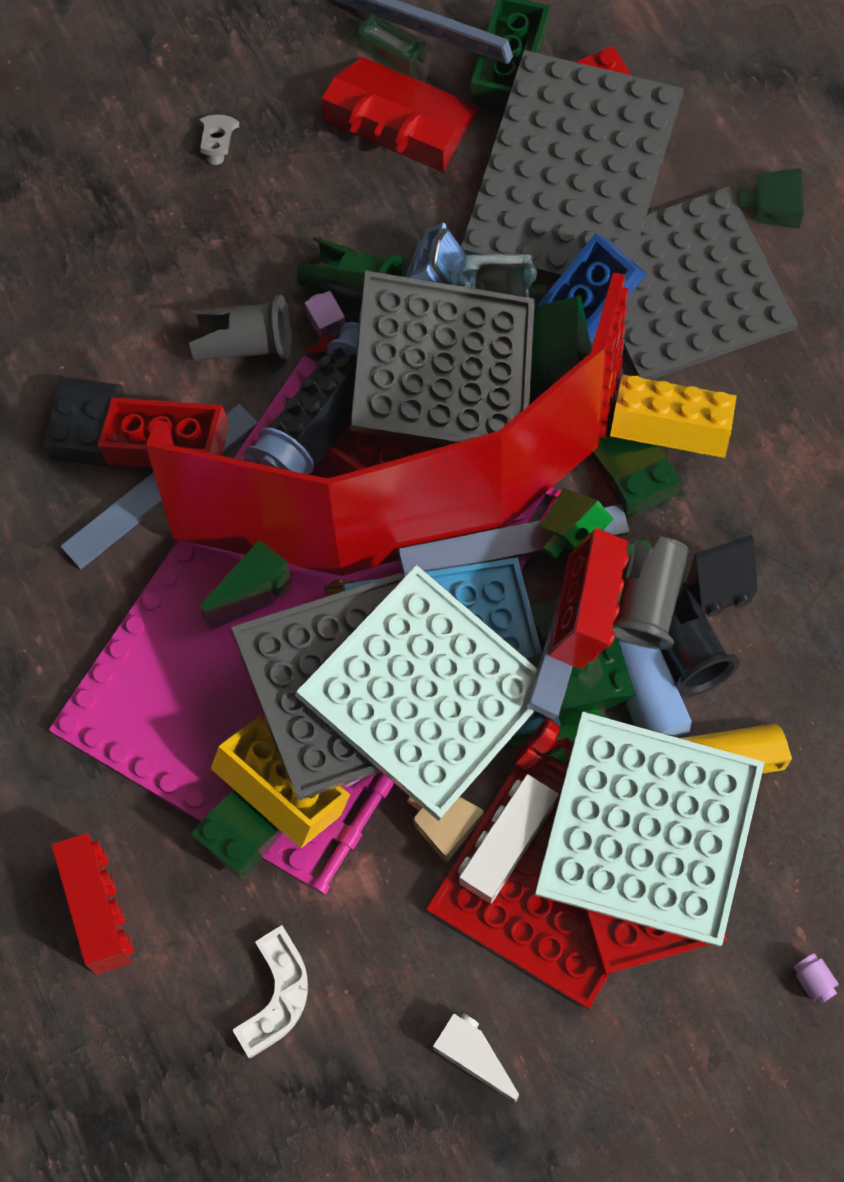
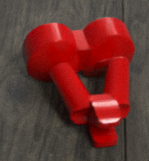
M545 718L539 724L531 737H527L516 751L513 763L523 770L532 768L536 764H541L565 778L569 761L565 763L551 755H544V753L561 747L568 759H570L573 743L569 737L557 740L560 726L549 718Z

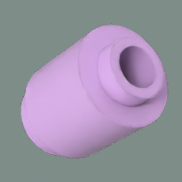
M815 953L793 967L797 972L796 978L812 1002L818 999L822 1004L837 994L834 988L839 983L823 959H818Z

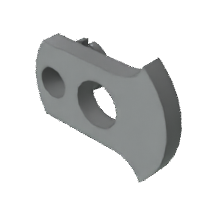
M209 115L199 119V125L204 128L200 149L201 153L207 155L208 163L218 165L224 161V155L228 154L232 131L239 128V122L226 115ZM217 132L224 134L220 138H213L210 136L211 134Z

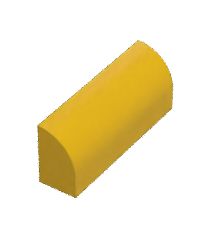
M776 723L680 738L763 761L765 763L762 774L785 770L792 760L784 732Z

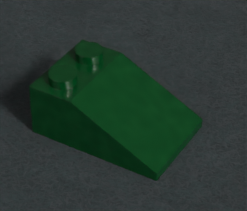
M581 295L534 307L530 380L533 395L543 394L591 353L592 347Z
M610 434L605 438H600L598 448L591 455L618 505H623L626 518L678 495L681 480L668 457L658 445L610 437Z
M258 540L199 606L206 626L212 630L271 605L278 597L280 599L283 598L290 590L292 582L287 561Z
M614 639L608 649L605 648L601 651L594 661H590L582 669L572 667L559 715L617 708L636 695L618 639ZM542 654L529 657L527 660L538 669Z
M233 790L209 812L191 833V836L198 846L243 881L283 832L239 793Z

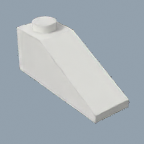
M453 1014L435 1042L433 1050L515 1103L519 1093L482 1031L477 1028L479 1023L466 1014H462L461 1017Z

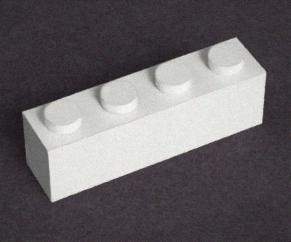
M528 774L523 782L517 780L509 792V796L512 797L506 807L501 805L492 818V821L495 823L489 833L484 831L475 844V847L478 848L472 859L467 856L458 870V873L461 874L459 877L460 885L492 904L558 802L559 794Z

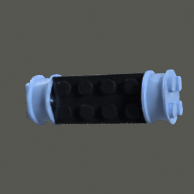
M348 322L342 326L340 330L341 336L338 339L332 340L327 346L328 355L318 361L317 368L302 382L301 388L295 396L286 402L285 409L269 424L268 428H263L259 432V441L255 446H249L245 450L243 461L304 474H310L314 469V464H319L350 423L359 323Z

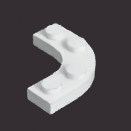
M282 925L255 941L275 978V990L272 999L260 1013L233 1029L249 1059L279 1041L295 1026L304 1010L307 999L308 979L306 968L299 952Z

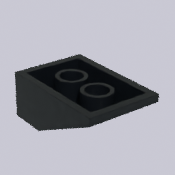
M752 535L694 554L686 584L690 585L693 595L704 614H707L708 617L716 616L722 613L724 608L733 605L736 608L743 607L754 599L757 591L755 546Z

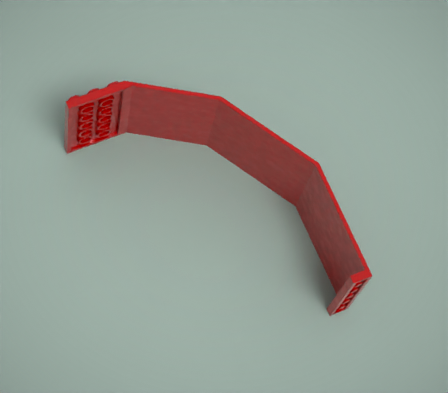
M614 272L612 274L591 353L503 428L494 433L327 479L174 446L168 422L156 419L147 440L146 449L173 539L244 555L260 540L285 559L289 565L345 576L399 560L397 551L400 548L507 527L596 450L600 437H606L609 421H607L608 415L613 412L615 403L614 393L615 390L618 391L621 381L620 371L623 361L621 356L624 348L623 337L626 328L624 322L629 288L624 287L625 275Z

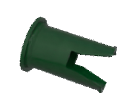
M313 237V240L319 243V258L329 265H298L297 281L301 287L305 286L324 293L330 291L334 296L361 304L365 271L404 277L405 268L404 260L400 255L392 254L386 259L321 239V237Z

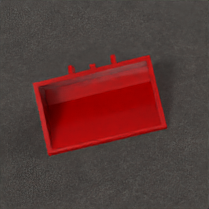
M365 57L360 58L334 77L321 98L325 122L442 173L447 169L481 110V107Z

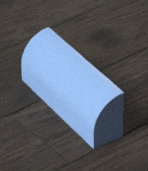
M619 640L636 694L625 702L634 726L672 737L690 733L692 721L660 649L640 647Z

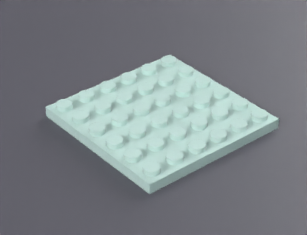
M416 565L298 689L295 696L439 821L533 714L534 710L526 706L538 669Z
M582 712L535 895L721 947L765 762Z

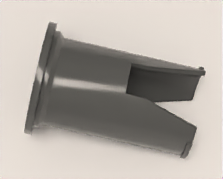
M282 294L276 295L271 303L208 309L195 308L191 310V314H195L200 329L214 331L189 342L191 354L196 362H199V360L277 354L282 360H287L290 357L292 347L291 321L288 306Z
M661 536L652 549L642 544L638 539L635 540L619 601V613L613 622L612 631L615 632L614 638L650 649L665 650L672 648L674 640L669 636L668 632L689 553L688 546L674 539Z

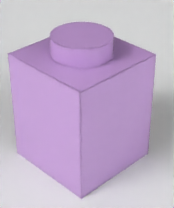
M330 291L324 294H316L309 301L305 302L307 317L319 338L340 334L342 326L346 323L345 316Z

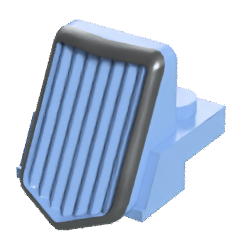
M441 223L426 229L423 240L417 243L405 277L462 287L469 266V258L450 230L446 228V224Z

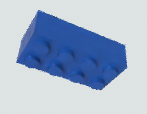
M595 233L537 306L581 295L590 342H592L596 336L613 272L625 275L624 287L629 288L628 297L645 278L647 273L609 238Z

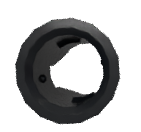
M684 582L683 587L685 591L676 601L679 620L673 613L668 632L669 636L674 640L672 648L662 649L679 680L676 687L680 696L691 697L709 691L725 682L739 668L740 660L736 655L726 653L693 595L690 585Z

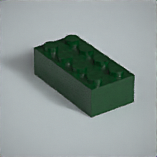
M527 0L496 1L487 32L508 39L513 58L509 64H505L481 54L479 55L471 80V102L506 108L524 50L541 54L549 28L551 5Z

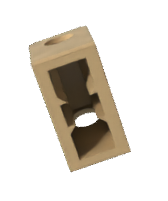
M411 797L407 801L419 811L413 819L415 828L446 863L484 817V811L461 797L455 801L439 821Z

